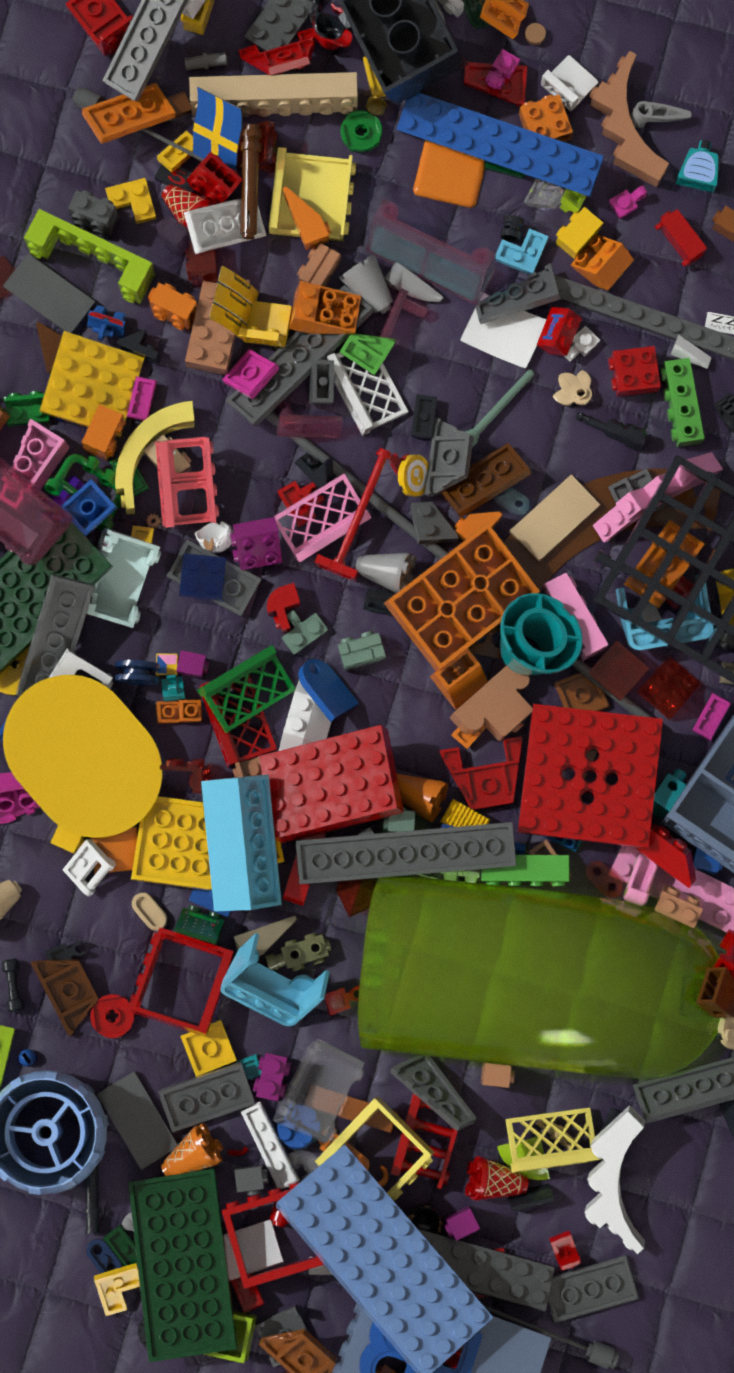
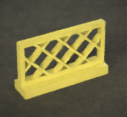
M590 1108L505 1119L512 1157V1164H510L512 1173L601 1160L593 1154L592 1148L584 1149L577 1144L582 1134L589 1138L590 1146L595 1138ZM585 1113L586 1124L583 1128L573 1122L577 1114ZM560 1116L568 1122L562 1131L552 1124ZM539 1119L547 1125L541 1134L532 1128L534 1122ZM519 1122L526 1127L520 1137L513 1132L512 1123ZM570 1124L580 1131L574 1141L564 1134ZM549 1128H552L559 1134L554 1143L544 1137ZM529 1130L539 1137L533 1146L523 1140ZM562 1137L571 1143L568 1150L564 1152L556 1146ZM541 1140L550 1146L548 1152L543 1155L535 1149ZM521 1142L530 1151L525 1157L518 1158L516 1148Z

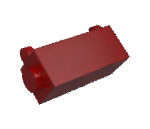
M678 209L673 212L668 211L661 216L660 223L654 228L657 231H662L683 259L682 265L684 267L689 266L705 254L707 247Z

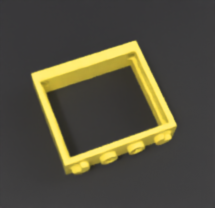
M378 1096L370 1102L315 1162L319 1166L345 1145L380 1109L424 1153L387 1192L390 1198L395 1201L403 1193L401 1188L406 1183L411 1185L418 1177L416 1172L421 1167L425 1170L433 1162L431 1157L435 1152Z

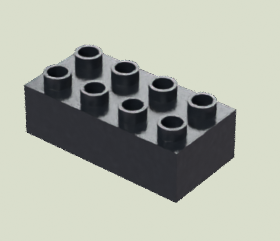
M338 0L384 94L395 105L468 65L436 0Z

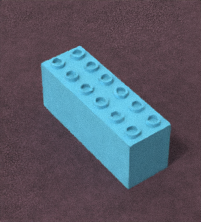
M269 774L201 781L214 911L254 910L282 905Z

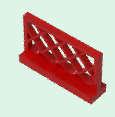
M249 674L247 683L253 684ZM209 682L201 684L199 688H201ZM234 683L231 684L230 691L232 689L238 693H241V689L234 687ZM246 687L244 697L247 696L254 700L255 688ZM217 694L211 696L215 705L223 707V697ZM202 697L227 768L234 766L236 762L240 763L277 750L263 711L254 716L261 720L262 726L258 731L248 726L250 719H248L246 724L242 723L239 725L243 727V730L238 738L232 735L230 731L224 732L205 698ZM228 700L227 704L236 707L237 710L238 704ZM241 707V710L248 714L252 712L244 707ZM233 714L232 718L227 715L224 716L225 721L226 719L230 721L228 726L232 722L234 723L236 714ZM246 729L257 734L253 744L241 739ZM259 736L268 739L269 748L261 749L255 746ZM239 743L251 747L248 755L239 757L237 752Z

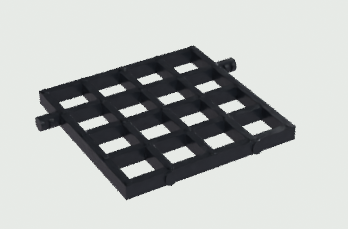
M676 455L617 559H611L612 556L609 554L604 555L602 550H599L594 562L602 563L601 566L604 568L606 566L609 567L610 571L595 595L593 602L734 683L733 672L709 659L723 632L734 637V627L728 624L734 614V595L721 618L694 604L708 577L734 591V580L714 569L728 542L734 545V515L726 529L699 514L713 488L734 499V487L718 479L716 474L709 471L706 472L683 457ZM679 467L706 482L691 509L665 494ZM659 501L686 517L672 543L645 529ZM694 522L720 537L706 564L679 549ZM639 536L666 551L652 578L625 563ZM674 556L701 572L686 599L659 583ZM619 571L647 586L632 613L605 598ZM654 591L681 606L666 633L639 618ZM689 611L715 626L701 653L674 639Z

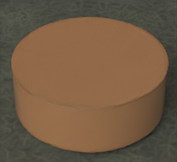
M533 23L526 28L525 39L529 44L540 45L545 40L546 31L541 24Z

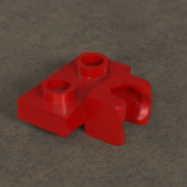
M296 481L279 489L277 493L287 509L315 491L316 485L312 482L300 489ZM322 495L317 497V505H321L325 502V499ZM301 505L298 515L309 518L311 505ZM314 512L312 519H316V515ZM297 518L295 524L300 528L307 524L308 520Z

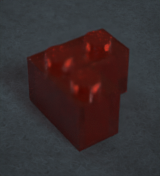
M188 241L189 248H185L186 261H190L186 262L188 281L193 282V287H202L203 281L217 283L215 249L195 254L192 241Z

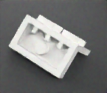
M570 55L552 72L547 70L542 75L541 86L553 96L560 95L563 105L570 112L598 84V80Z

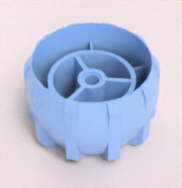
M51 1070L35 1071L22 1075L2 1089L0 1092V1178L21 1190L38 1195L63 1192L85 1180L98 1163L101 1162L106 1152L104 1148L107 1141V1126L109 1125L108 1115L104 1114L101 1103L94 1094L95 1091L88 1084L81 1082L74 1076ZM54 1097L65 1102L53 1118L41 1119L33 1127L15 1125L21 1110L36 1098ZM71 1107L80 1124V1140L73 1155L66 1162H63L56 1142L63 1135V1126L60 1119ZM43 1126H48L52 1131L51 1136L47 1139L41 1133ZM14 1131L32 1133V1138L38 1145L48 1146L55 1166H40L25 1158L16 1144Z

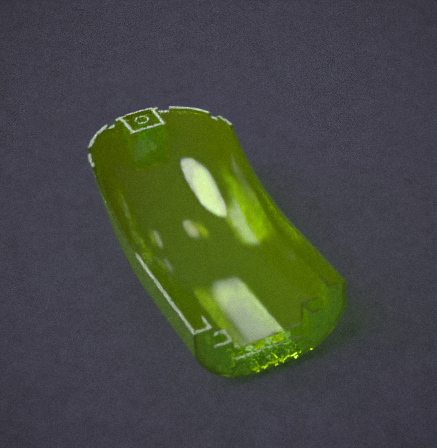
M412 876L380 877L372 895L365 933L358 1001L360 1044L362 1048L575 1073L629 1079L659 1078L675 1073L691 1064L702 1055L718 1033L720 1018L712 1017L696 1001L707 968H712L719 956L712 943L698 927L692 928L655 911L654 906L644 905L641 907L627 901L540 889Z

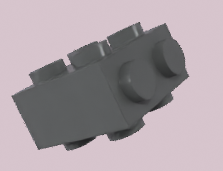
M76 190L68 207L71 220L76 227L81 229L89 228L93 230L94 234L101 237L105 235L111 237L119 219L112 201L106 198H102V200L95 198L92 193L85 190L82 192Z

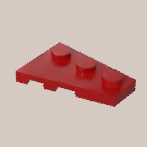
M467 62L468 65L465 66L464 85L519 107L525 103L527 66L518 65L510 79L506 78L499 90L498 88L493 89L485 82L488 73L492 70L493 64Z

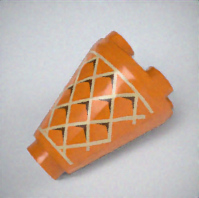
M206 1124L196 1125L168 1155L164 1163L161 1164L162 1171L165 1176L216 1166L222 1161L220 1153L223 1150L222 1144L218 1139L214 1140Z

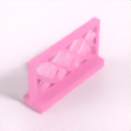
M344 473L274 516L280 533L298 562H301L347 533L356 512L344 511L347 499L354 500L357 505H359L360 499ZM342 480L347 487L345 496L334 493L335 484ZM319 494H330L327 507L316 504ZM333 495L344 498L341 510L330 508ZM301 505H311L309 518L298 515ZM315 507L326 509L323 521L312 519ZM329 510L340 512L339 520L335 524L326 522ZM365 510L360 525L372 518L367 510ZM285 515L293 516L291 529L282 527L278 519ZM297 518L308 520L305 532L294 530ZM311 521L322 523L321 532L317 535L308 533ZM285 530H286V531H290L289 537H288L287 533L285 532ZM293 532L304 535L303 543L296 548L291 542Z

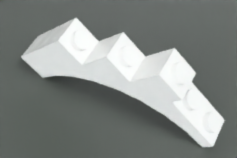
M629 1105L592 1140L590 1147L593 1154L603 1160L589 1172L587 1180L590 1187L600 1193L586 1205L584 1213L587 1220L593 1225L596 1224L599 1228L607 1223L609 1230L615 1235L618 1234L623 1239L624 1245L629 1250H634L638 1254L644 1249L645 1240L634 1228L626 1213L620 1190V1170L624 1155L632 1140L644 1128L645 1120Z

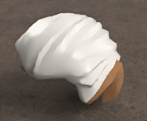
M222 521L221 524L217 522L207 524L202 529L196 531L195 536L203 549L213 553H220L232 544L230 534H233L234 531L230 525Z

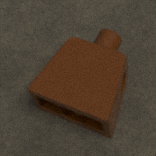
M727 967L707 968L696 1001L702 1009L715 1018L734 1017V979Z

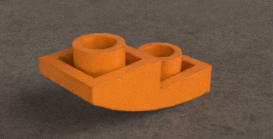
M201 700L156 702V724L202 721Z

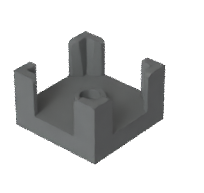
M296 1304L255 1324L257 1333L261 1338L301 1329L307 1330ZM269 1354V1359L272 1363L273 1368L280 1365V1363L277 1362Z

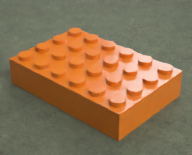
M487 523L385 601L384 604L434 670L437 671L498 625L507 606L517 597L530 593H539L540 591L489 523Z

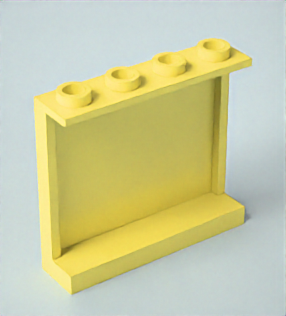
M278 147L269 234L300 237L283 196L282 188L287 186L322 217L323 222H328L331 230L329 240L344 242V235L349 233V222H346V216L351 215L352 203L348 202L349 195H353L354 183L350 182L351 175H355L356 171L353 155H349V159L287 153L286 148Z

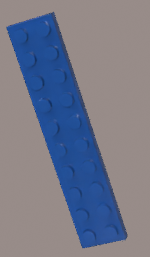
M419 92L406 100L396 129L591 197L605 157Z

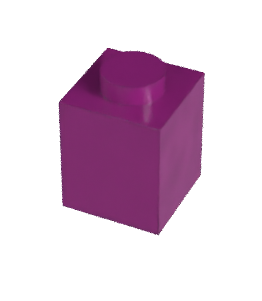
M181 650L176 671L180 675L203 679L204 674H208L210 662L207 661L206 655Z

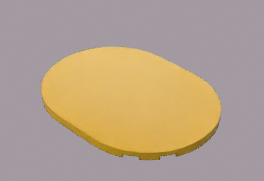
M54 676L28 688L12 706L3 732V748L7 764L21 786L57 825L71 833L84 837H109L132 828L151 810L159 794L162 781V763L158 748L143 725L115 693L105 685L84 676Z

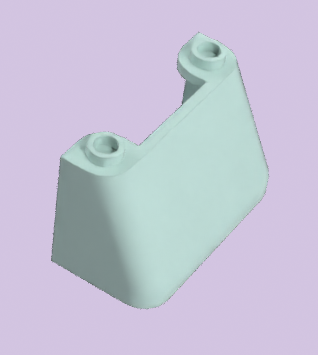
M104 528L97 549L111 563L113 568L94 585L86 614L133 628L134 624L138 623L141 614L136 604L149 566L158 563L160 559V547Z

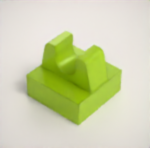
M565 188L559 200L562 203L559 208L565 213L569 210L573 213L577 212L581 208L586 196Z

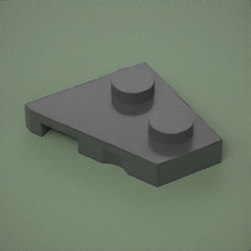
M433 502L411 504L410 510L417 544L457 542L458 535Z

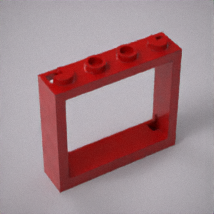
M159 927L158 933L154 932L150 942L153 945L151 953L147 952L144 958L143 965L146 966L144 973H139L136 985L139 986L137 993L132 994L129 1006H131V1012L206 1037L221 995L222 980L232 963L234 951ZM164 940L222 958L199 1026L141 1008Z
M300 1182L290 1184V1189L282 1191L281 1187L268 1191L269 1195L265 1197H260V1194L247 1197L248 1202L239 1204L238 1200L226 1204V1208L222 1210L244 1289L324 1265L318 1256H314L252 1276H248L231 1215L278 1201Z

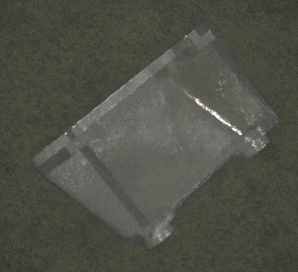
M320 1039L311 1042L297 1067L273 1121L323 1143L332 1141L337 1131L334 1128L335 1118L351 1084L361 1080L365 1071L362 1069L364 1062Z

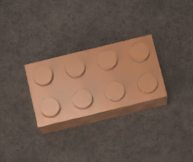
M203 281L185 363L188 368L227 375L236 335L209 318L217 283Z

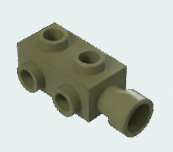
M317 932L304 936V941L297 942L294 939L285 942V947L281 948L282 953L265 956L269 969L277 971L279 967L286 965L287 970L292 968V971L296 972L304 969V964L313 962V965L325 962V957L329 956L328 951H331L328 938L324 939L323 935L318 936ZM313 944H317L319 946L318 952H313L311 950V946ZM292 951L299 953L297 959L291 958L290 954Z

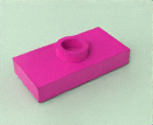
M136 376L127 418L144 421L150 416L157 380Z
M712 693L692 731L711 741L731 703Z

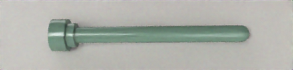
M528 370L473 430L465 431L473 437L472 448L478 443L479 434L534 376L533 370Z

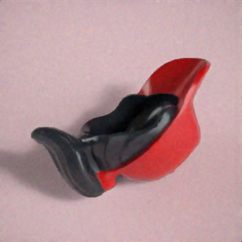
M313 0L309 19L314 26L313 31L317 42L327 50H336L340 46H350L353 39L351 32L346 30L334 15L321 12L322 5L318 0Z

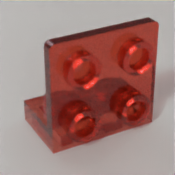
M667 657L637 693L670 720L701 683L675 660Z
M171 758V760H166V763L160 765V770L193 771L189 781L190 787L193 788L192 793L201 794V781L210 780L211 764L205 763L204 759H192V761L184 762L183 758Z

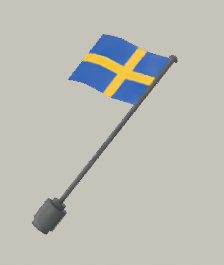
M79 87L73 95L72 102L76 103L77 107L83 109L103 102V96L86 87ZM197 87L198 106L193 128V152L147 128L142 129L145 133L200 161L211 151L213 154L218 155L229 168L237 172L238 148L243 127L242 109L200 87Z

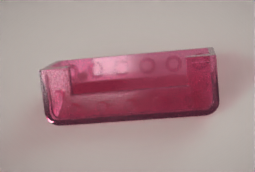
M0 458V541L5 544L6 549L15 552L21 557L20 559L23 563L34 565L43 558L68 529L73 521V517Z

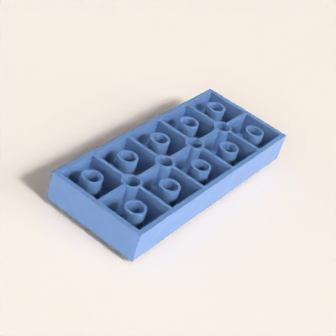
M343 1145L276 1203V1208L415 1373H433L493 1319V1316L346 1145Z

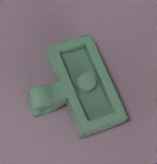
M293 610L286 616L294 626V629L281 639L292 654L296 655L326 633L328 629L316 613L304 622H301Z

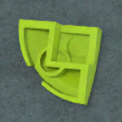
M539 1137L525 1139L524 1141L533 1146ZM540 1141L535 1149L543 1155L544 1150ZM521 1142L516 1148L518 1158L525 1157L530 1151ZM509 1143L497 1146L501 1158L511 1169L512 1157ZM548 1168L520 1172L523 1176L533 1180L550 1179Z

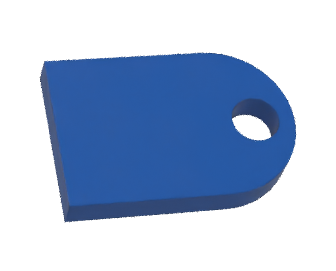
M310 659L300 667L298 676L301 685L330 722L354 709L359 704L333 669L323 661Z

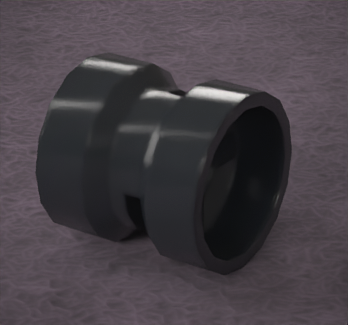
M505 215L503 219L504 229L501 230L500 238L508 242H519L521 238L520 229L523 227L524 219L514 215Z

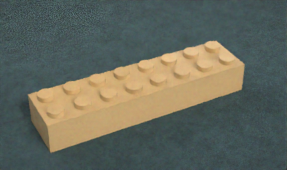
M357 72L189 77L192 116H196L198 106L197 87L241 108L243 117L258 114L262 117L270 116L271 114L289 116L291 113H300L301 115L321 113L329 115L333 112H341L342 114H350L357 111Z

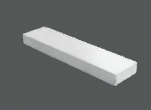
M258 1102L241 1111L277 1188L281 1187V1190H284L290 1184L300 1181L262 1102Z

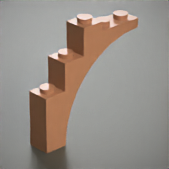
M629 51L626 57L622 56L617 64L619 68L617 73H612L607 83L602 81L599 87L595 86L589 96L592 98L590 106L606 114L601 124L604 127L602 135L618 143L613 153V156H615L613 164L657 188L669 163L656 155L644 143L629 115L627 81L636 58V54Z

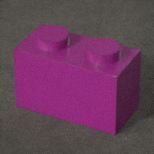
M469 1206L445 1217L447 1222L443 1224L449 1237L454 1236L456 1241L480 1229Z

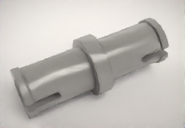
M226 52L209 55L203 53L202 56L185 57L186 71L200 68L208 70L209 67L227 65Z

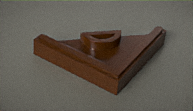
M37 321L36 326L48 374H51L62 336Z

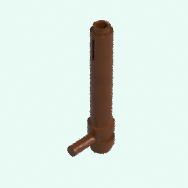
M255 124L244 125V130L241 132V138L243 139L241 143V152H243L240 234L243 239L248 240L254 239L255 235H257L259 153L262 151V144L260 143L262 131L260 126ZM250 214V222L248 228V215Z

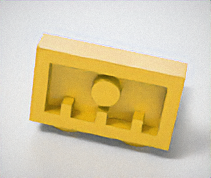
M253 301L247 329L240 328L238 336L246 343L285 347L293 307L290 305Z

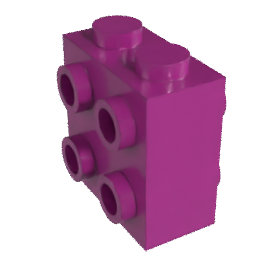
M275 517L233 525L234 533L230 534L232 547L236 546V550H232L234 562H239L240 570L282 563L279 531Z
M266 1053L265 1057H260L258 1069L262 1070L260 1078H256L253 1091L257 1092L256 1097L279 1101V1097H284L287 1084H283L284 1075L289 1076L291 1063L287 1062L288 1057Z

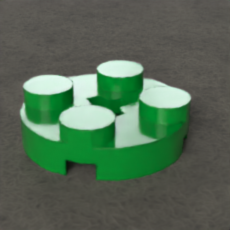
M357 110L351 112L346 116L341 125V139L351 152L364 153L371 151L380 143L382 136L381 123L375 115L369 114L368 111ZM359 127H362L363 130H367V132L364 133V136L356 134Z

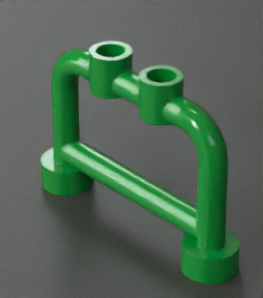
M73 454L64 461L55 478L48 479L44 486L46 491L52 495L59 496L61 491L64 490L73 496L78 490L65 481L64 478L73 463L76 462L81 464L86 472L97 476L103 485L114 489L116 493V473L111 469L101 470L98 467L100 461L96 457L89 456L87 459L80 454ZM116 495L113 500L117 509L96 527L98 530L103 531L104 528H113L114 523L112 519L121 505L120 495Z

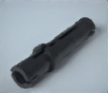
M98 1166L92 1171V1175L90 1174L85 1179L86 1209H83V1213H86L85 1233H92V1224L93 1233H100L99 1213H101V1208H98Z

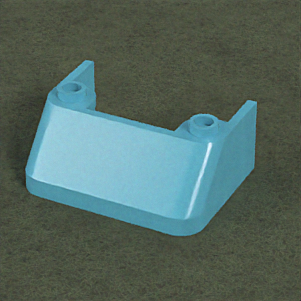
M705 583L694 604L711 613ZM616 589L618 606L632 613L634 608L627 607L625 589ZM689 611L674 639L681 643L707 639L713 632V625ZM620 617L631 648L644 650L667 646V644ZM674 618L647 623L666 633Z
M255 933L239 948L222 980L220 990L225 996L284 1026H293L324 999L330 971L325 970L315 980L307 975H299L290 980L257 963L259 952L256 948L259 934Z

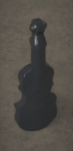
M581 412L576 414L575 418L578 421H583L588 426L604 431L607 437L622 441L626 447L635 451L641 450L647 441V432L643 428L634 426V424L627 423L624 425L623 422H619L616 419H610L604 423L593 418L591 415L587 416Z

